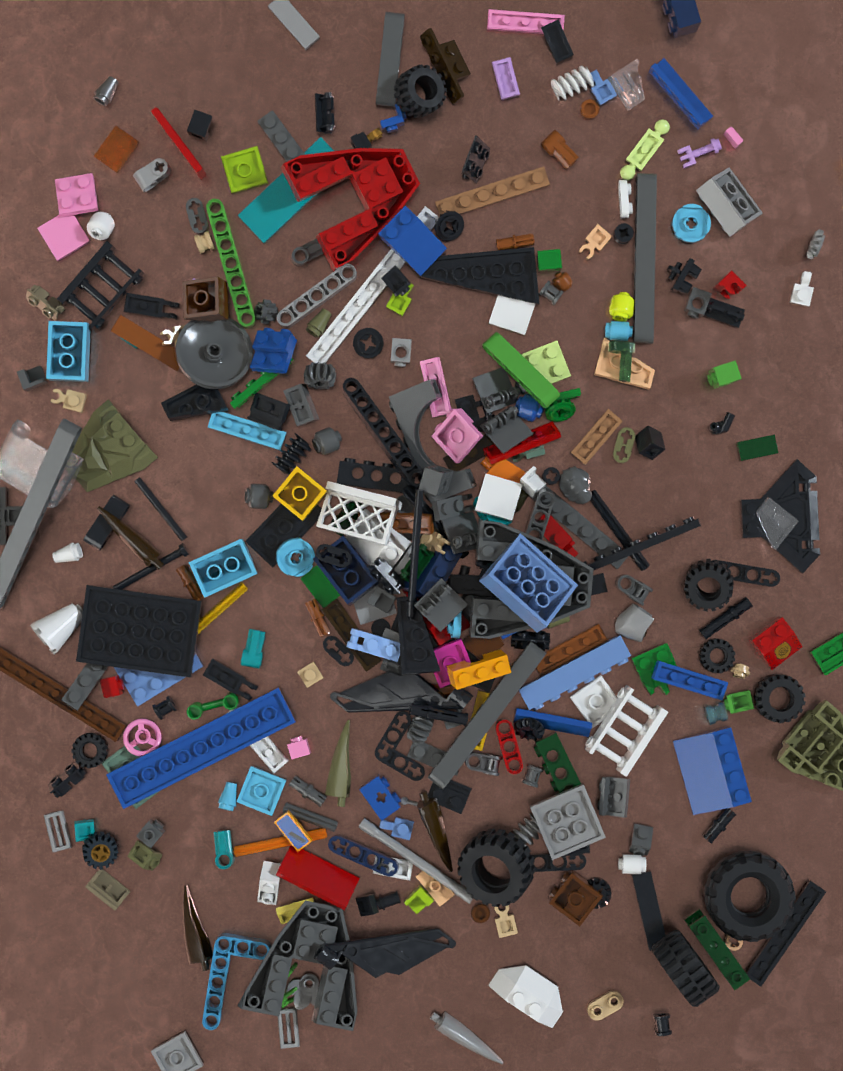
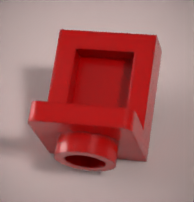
M119 675L100 680L104 698L123 694L124 684L123 680L119 679Z

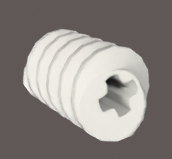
M579 66L578 71L573 69L571 71L572 75L566 72L565 79L562 76H558V82L555 79L551 80L552 89L558 100L560 96L567 100V93L573 97V90L580 94V87L582 86L587 90L588 83L594 87V81L587 66L585 68Z

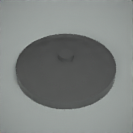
M229 317L227 320L212 322L191 320L183 327L178 336L175 354L178 366L190 381L204 388L222 389L236 384L245 376L252 362L253 347L246 330Z

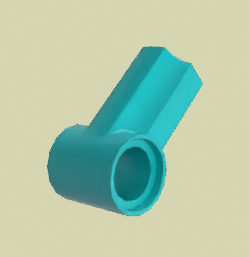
M249 629L246 648H244L241 658L242 666L260 669L266 632Z
M231 830L213 832L216 852L215 863L218 868L227 869L233 865L235 860L232 850ZM222 855L229 857L228 865L221 863L220 857Z

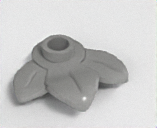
M307 973L301 979L292 980L288 984L286 992L297 987V990L291 994L294 995V1005L297 1010L306 1008L310 1003L315 1005L319 980L316 975ZM309 980L313 982V985L310 987L306 985V982Z

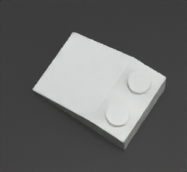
M366 508L363 510L366 517L372 514ZM361 514L355 523L363 519ZM377 516L368 520L371 528L380 524ZM363 523L357 527L359 534H363L368 531V528ZM382 527L374 532L377 539H383L384 530ZM393 528L387 546L348 535L345 536L367 565H376L374 561L380 557L381 559L384 558L392 568L412 543Z

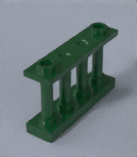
M699 908L684 918V921L734 991L750 980Z

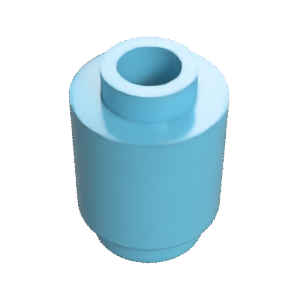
M611 321L605 324V338L617 341H628L629 337L632 338L633 326H629V322Z

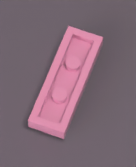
M440 357L420 361L424 382L435 379L442 396L430 405L432 418L447 415L451 410Z

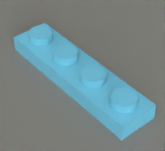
M225 412L212 413L208 428L277 450L282 449L287 434L285 431H279Z

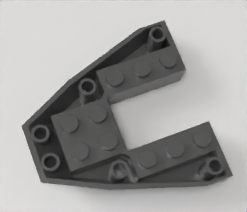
M479 519L475 557L477 560L495 561L521 533L578 584L550 623L590 608L594 571L592 567L548 542L503 523ZM472 596L470 637L491 639L531 629L526 622L499 598Z
M305 900L277 936L237 1006L243 1010L279 1016L292 958L321 964L314 959V955L325 942L330 944L350 941L343 910L339 907ZM341 954L337 964L329 970L323 965L311 1021L319 1025L353 1031L357 1016L353 962Z

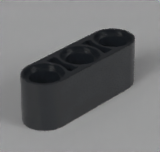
M113 495L103 509L122 520L130 505L116 495ZM99 514L83 541L100 551L114 531L103 516Z

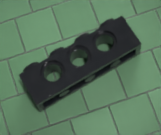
M344 458V461L339 462L337 484L402 493L403 488L408 485L402 476L398 484L390 481L392 474H400L396 468H393V464L382 463V466H375V462L363 460V464L355 463L356 459ZM355 468L363 470V476L359 479L354 478L352 475ZM376 470L382 473L380 481H374L371 478V474Z

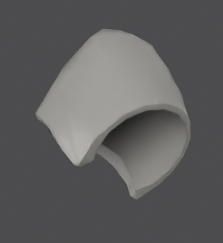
M632 603L617 617L615 632L627 639L641 642L646 636L647 629L654 618L649 612Z

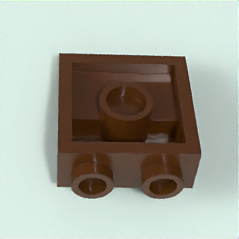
M572 870L570 874L566 872L561 878L562 885L559 889L555 887L549 894L551 898L549 904L580 927L603 895Z

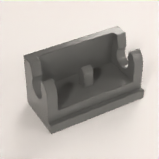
M299 384L283 391L288 404H290V410L297 427L319 420L306 384Z

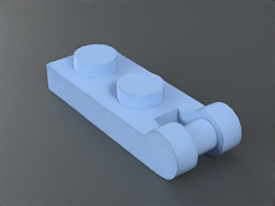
M351 628L350 634L352 635L350 641H347L346 647L398 662L400 642ZM359 637L364 638L363 645L357 643Z

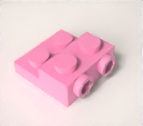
M462 408L450 410L446 415V420L436 426L435 432L431 436L456 464L460 463L483 437L472 424L474 421Z

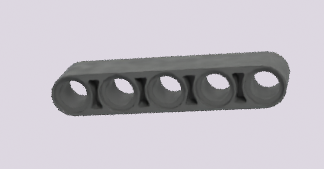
M385 13L376 105L395 107L396 98H394V94L396 91L394 86L397 85L395 82L399 75L405 14Z
M543 488L538 492L525 530L526 534L533 530L538 531L539 536L537 538L540 540L543 539L555 501L554 493L549 488ZM543 494L551 496L549 502H542L540 498ZM542 512L545 514V518L537 520L534 517L535 514Z

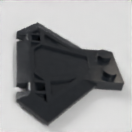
M796 459L761 499L740 500L742 538H764L803 574L820 555V548H814V540H820L817 491H811V483H817V477ZM799 484H803V491L799 492ZM802 541H806V549H802Z

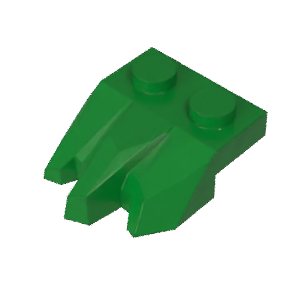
M667 643L631 658L640 681L650 696L655 693L654 689L656 687L665 696L670 692L667 683L651 678L657 660L677 666Z

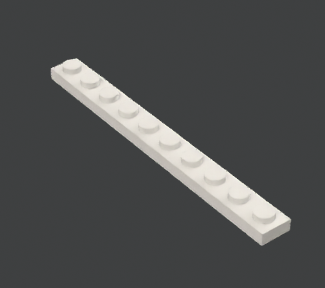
M426 206L417 216L430 231L436 225L435 221L439 218ZM392 249L308 352L306 357L314 363L328 361L387 287L381 277L395 265L401 269L406 263Z

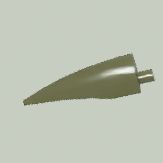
M347 720L336 745L325 792L327 796L338 797L337 806L345 807V799L350 797V720Z

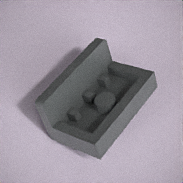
M612 776L602 777L599 783L601 795L597 804L600 816L627 817L630 779Z

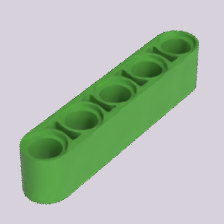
M495 332L482 344L484 350L543 408L547 409L560 397L558 390L498 332Z

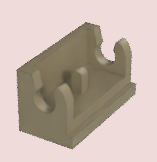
M99 869L85 886L114 911L131 892L104 869Z

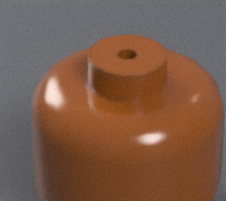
M557 272L554 274L555 278L552 280V284L556 289L566 291L572 286L573 280L567 272Z

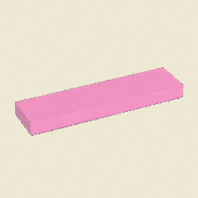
M488 9L487 30L543 34L541 27L558 19L564 30L565 15Z

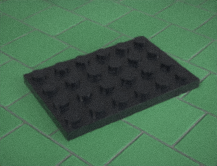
M86 585L76 662L191 678L202 601Z

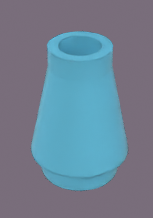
M226 782L218 800V808L228 811L234 810V807H236L237 784Z

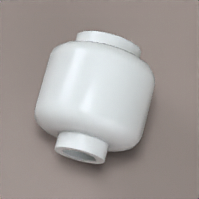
M96 212L87 224V231L96 240H106L112 233L115 222L108 213Z

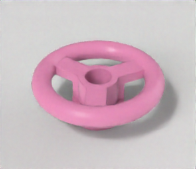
M134 720L124 730V745L135 756L142 757L158 749L161 744V731L151 720ZM144 724L154 730L156 740L150 738V732L144 728ZM138 725L135 739L129 742L130 731ZM144 734L146 739L140 740L139 735ZM148 743L153 745L146 751L134 749L138 744Z

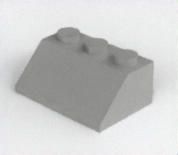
M730 167L709 179L696 190L700 199L705 202L711 214L718 220L722 229L729 237L763 214Z

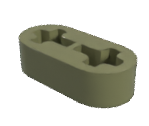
M622 428L617 434L612 455L617 463H625L630 458L635 440V433L631 428ZM628 431L631 439H627L626 444H623L624 437L621 434ZM623 446L625 447L624 454H627V456L619 460L616 452H620Z

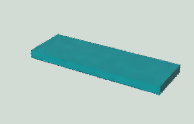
M320 137L304 153L307 155L332 152L334 150ZM282 173L239 213L238 217L265 244L317 194L298 202Z

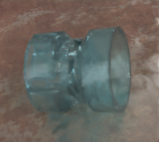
M724 702L717 703L713 707L710 705L704 707L709 725L716 724L719 720L722 722L728 720Z

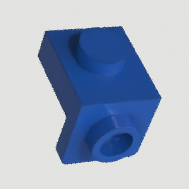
M395 104L397 116L380 121L382 132L392 133L397 131L398 127L404 126V119H407L406 113L397 104Z

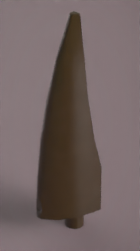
M99 506L97 508L118 537L147 567L153 564L159 570L164 565L157 558L161 553L145 538Z
M423 791L419 793L422 801H419L417 804L419 814L436 851L449 872H452L453 868L443 816L437 798L429 799L427 792Z
M185 885L183 927L189 964L200 963L202 971L210 970L208 960L213 957L210 941L197 914L189 887Z

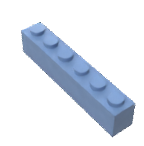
M617 635L545 675L523 685L519 692L528 709L536 711L544 706L543 703L549 699L551 702L561 697L560 694L567 690L570 693L576 690L579 683L584 681L587 684L595 679L594 675L608 673L612 670L611 666L618 664V666L623 665L629 661L628 657L631 654L621 635Z

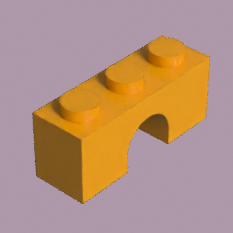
M501 649L484 654L483 659L477 662L468 663L461 661L446 666L450 684L456 690L511 673L508 656Z

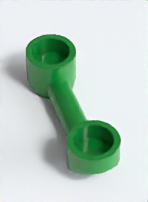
M227 693L224 698L208 703L194 702L187 708L186 713L190 719L196 720L201 717L203 711L224 706L228 710H233L237 707L239 699L234 693Z

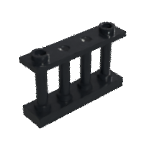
M108 241L104 243L57 298L65 306L72 304L92 321L89 327L94 331L96 329L99 330L105 324L106 320L104 319L123 299L126 293L134 285H139L144 278L142 277L144 274L142 270L138 269L134 272L114 255L115 252L113 251L116 248ZM105 260L112 262L130 278L123 287L102 270L101 265ZM92 275L100 277L117 292L111 301L89 284L90 281L88 280ZM80 289L87 291L105 307L98 316L77 299L76 294Z

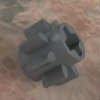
M263 299V302H258L255 306L254 314L257 320H261V323L269 324L270 321H275L274 319L278 315V308L275 303H271V300Z

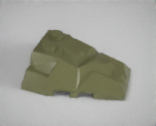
M108 399L93 412L83 428L66 468L85 491L90 492L146 469L158 457L143 442Z
M824 700L817 704L813 710H808L782 742L783 747L778 753L777 760L793 773L806 776L809 779L817 780L843 791V715L831 703Z

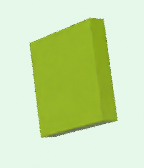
M258 146L221 156L232 194L269 184Z

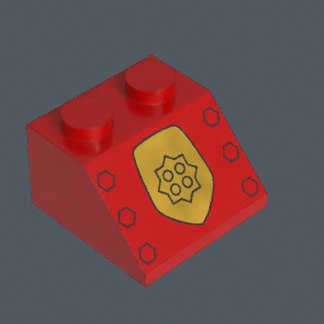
M777 617L749 639L771 670L802 648L795 632L783 617Z

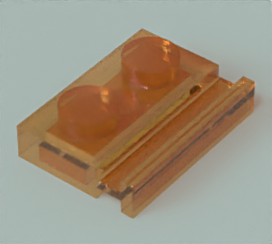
M116 125L94 157L118 173L139 144V141Z

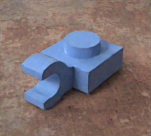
M597 70L591 72L595 85L591 88V91L601 106L615 98L617 94L609 79L603 81Z
M395 816L394 822L385 819L380 821L379 828L392 830L391 836L410 840L414 821Z

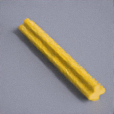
M240 582L237 588L235 587L233 591L231 590L230 594L224 597L225 599L222 598L221 602L217 603L214 609L211 608L212 610L208 611L207 615L199 620L198 634L214 621L217 616L223 613L226 608L232 605L235 600L241 597L240 595L248 590L243 582Z

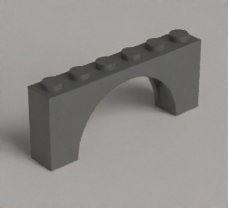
M435 379L427 380L389 396V406L395 412L397 417L396 424L404 435L403 442L407 448L409 447L410 453L423 471L425 467L436 465L424 452L419 436L420 422L424 412L435 400L442 397ZM471 469L454 471L448 492L435 496V498L425 495L427 501H430L432 504L433 501L448 498L476 487L477 484Z

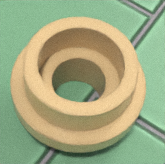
M736 663L731 668V672L736 678L745 679V677L750 675L749 667Z

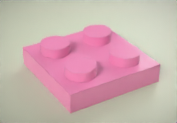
M93 173L55 179L60 217L98 211Z

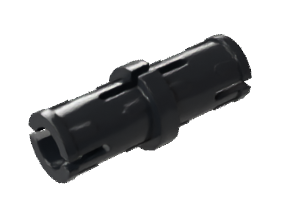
M726 808L717 820L714 819L713 825L702 835L707 839L710 834H713L708 839V842L711 844L722 831L727 829L726 826L737 815L732 811L727 817L731 811L730 808Z

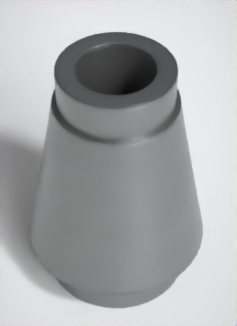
M109 76L94 92V100L103 106H107L108 103H111L119 82Z

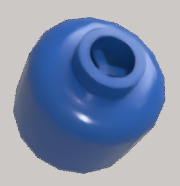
M525 394L523 397L520 396L515 405L518 409L517 416L529 422L535 421L536 418L540 419L544 412V408L530 394Z

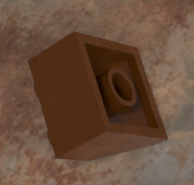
M218 276L183 281L184 319L208 322L227 320V282Z

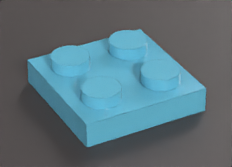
M251 766L236 802L272 816L287 780Z

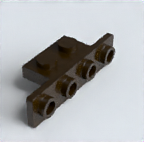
M429 28L420 36V39L430 57L431 63L437 70V74L440 73L442 75L441 80H445L444 88H447V96L452 104H456L464 97V93L457 80L466 78L471 73L455 40L439 44L432 28Z

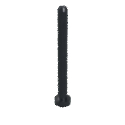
M182 543L178 545L179 549L159 560L166 565L182 555L184 557L188 556L189 552ZM151 564L149 567H145L113 585L112 588L122 590L154 572L157 568Z

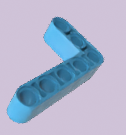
M222 933L217 937L214 944L202 1024L206 1029H216L221 1021L231 956L264 960L271 948L268 940L230 933ZM226 939L229 942V946L225 948L220 946L219 940ZM245 942L248 945V949L245 951L240 950L238 944ZM264 945L267 948V952L261 954L258 952L257 947ZM223 958L226 961V965H217L216 959ZM219 977L222 979L223 984L216 985L213 979ZM216 996L219 998L220 1003L212 1004L210 998ZM212 1015L216 1017L217 1022L209 1023L207 1017Z

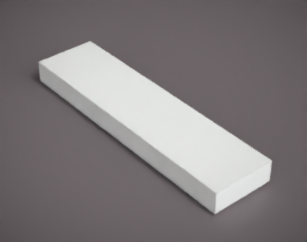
M268 736L250 745L273 773L289 761Z

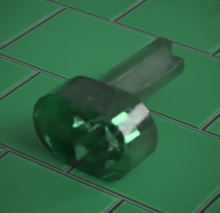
M625 341L609 342L608 352L621 354L619 381L630 382L632 354H635L636 343Z

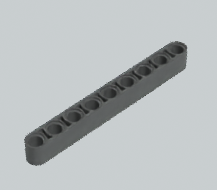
M637 173L633 343L653 344L657 174Z
M532 641L526 646L510 667L511 673L504 675L427 777L442 790L446 787L546 655L545 651Z

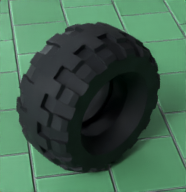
M738 851L722 858L711 869L704 888L705 905L710 918L725 934L740 941L758 942L759 940L773 937L775 933L787 925V921L794 911L795 890L788 872L774 858L758 851ZM753 877L760 880L765 886L766 898L760 908L753 912L744 913L734 907L731 901V893L734 886L740 880Z

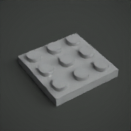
M583 783L530 805L552 860L606 838Z

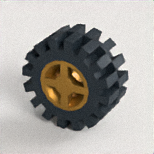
M100 831V834L94 832V836L90 834L88 840H84L82 852L88 866L93 865V869L99 867L101 870L103 866L108 868L110 863L112 865L115 863L114 859L118 857V848L114 837H110L109 833L105 835L102 831Z

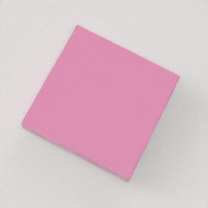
M58 215L37 228L57 261L62 260L91 242L75 215L66 217Z

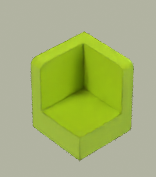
M421 884L404 899V904L408 905L416 914L434 902L432 896Z

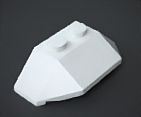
M527 965L498 969L488 985L505 1001L537 1022L551 1028L554 1027L563 1013L558 986Z

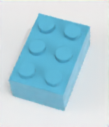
M49 321L46 379L50 381L88 382L91 333L89 323Z

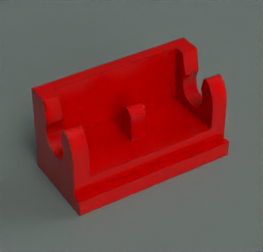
M731 270L713 290H717L725 299H730V296L725 291L735 295V293L738 294L747 285Z

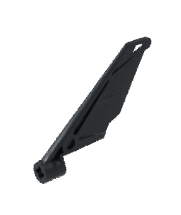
M390 671L345 691H335L330 694V698L348 713L409 711L411 703L423 706L433 705L434 708L460 709L462 711L473 697L464 688L454 689L447 697L418 674L400 675ZM338 696L352 701L343 704L338 700Z
M438 928L330 944L325 942L316 951L314 959L330 970L337 964L342 954L371 976L377 978L385 973L400 975L442 950L454 948L456 942ZM445 937L448 940V944L434 942V940Z

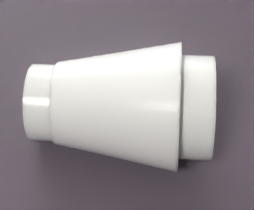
M72 542L53 552L52 555L55 563L78 561L79 558L83 557V552L79 543L74 544Z

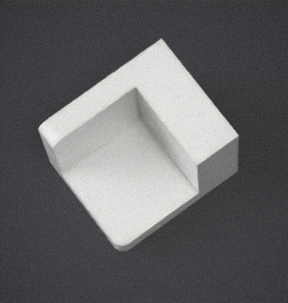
M535 466L520 479V484H523L522 489L532 498L547 484L536 474L537 468Z

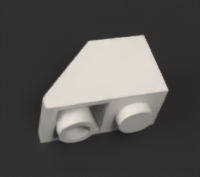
M263 862L257 902L276 905L281 880L280 877L276 876V873L281 865L280 863Z

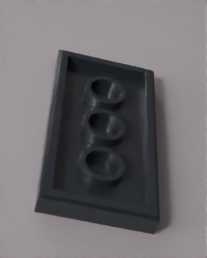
M280 504L245 542L273 568L277 564L276 551L279 546L290 538H302L318 521L322 508L317 504L305 520L302 521L283 504Z

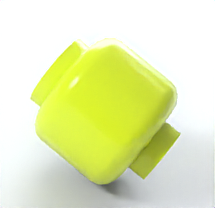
M620 292L611 298L609 314L616 321L626 322L633 317L635 309L634 298L627 292Z

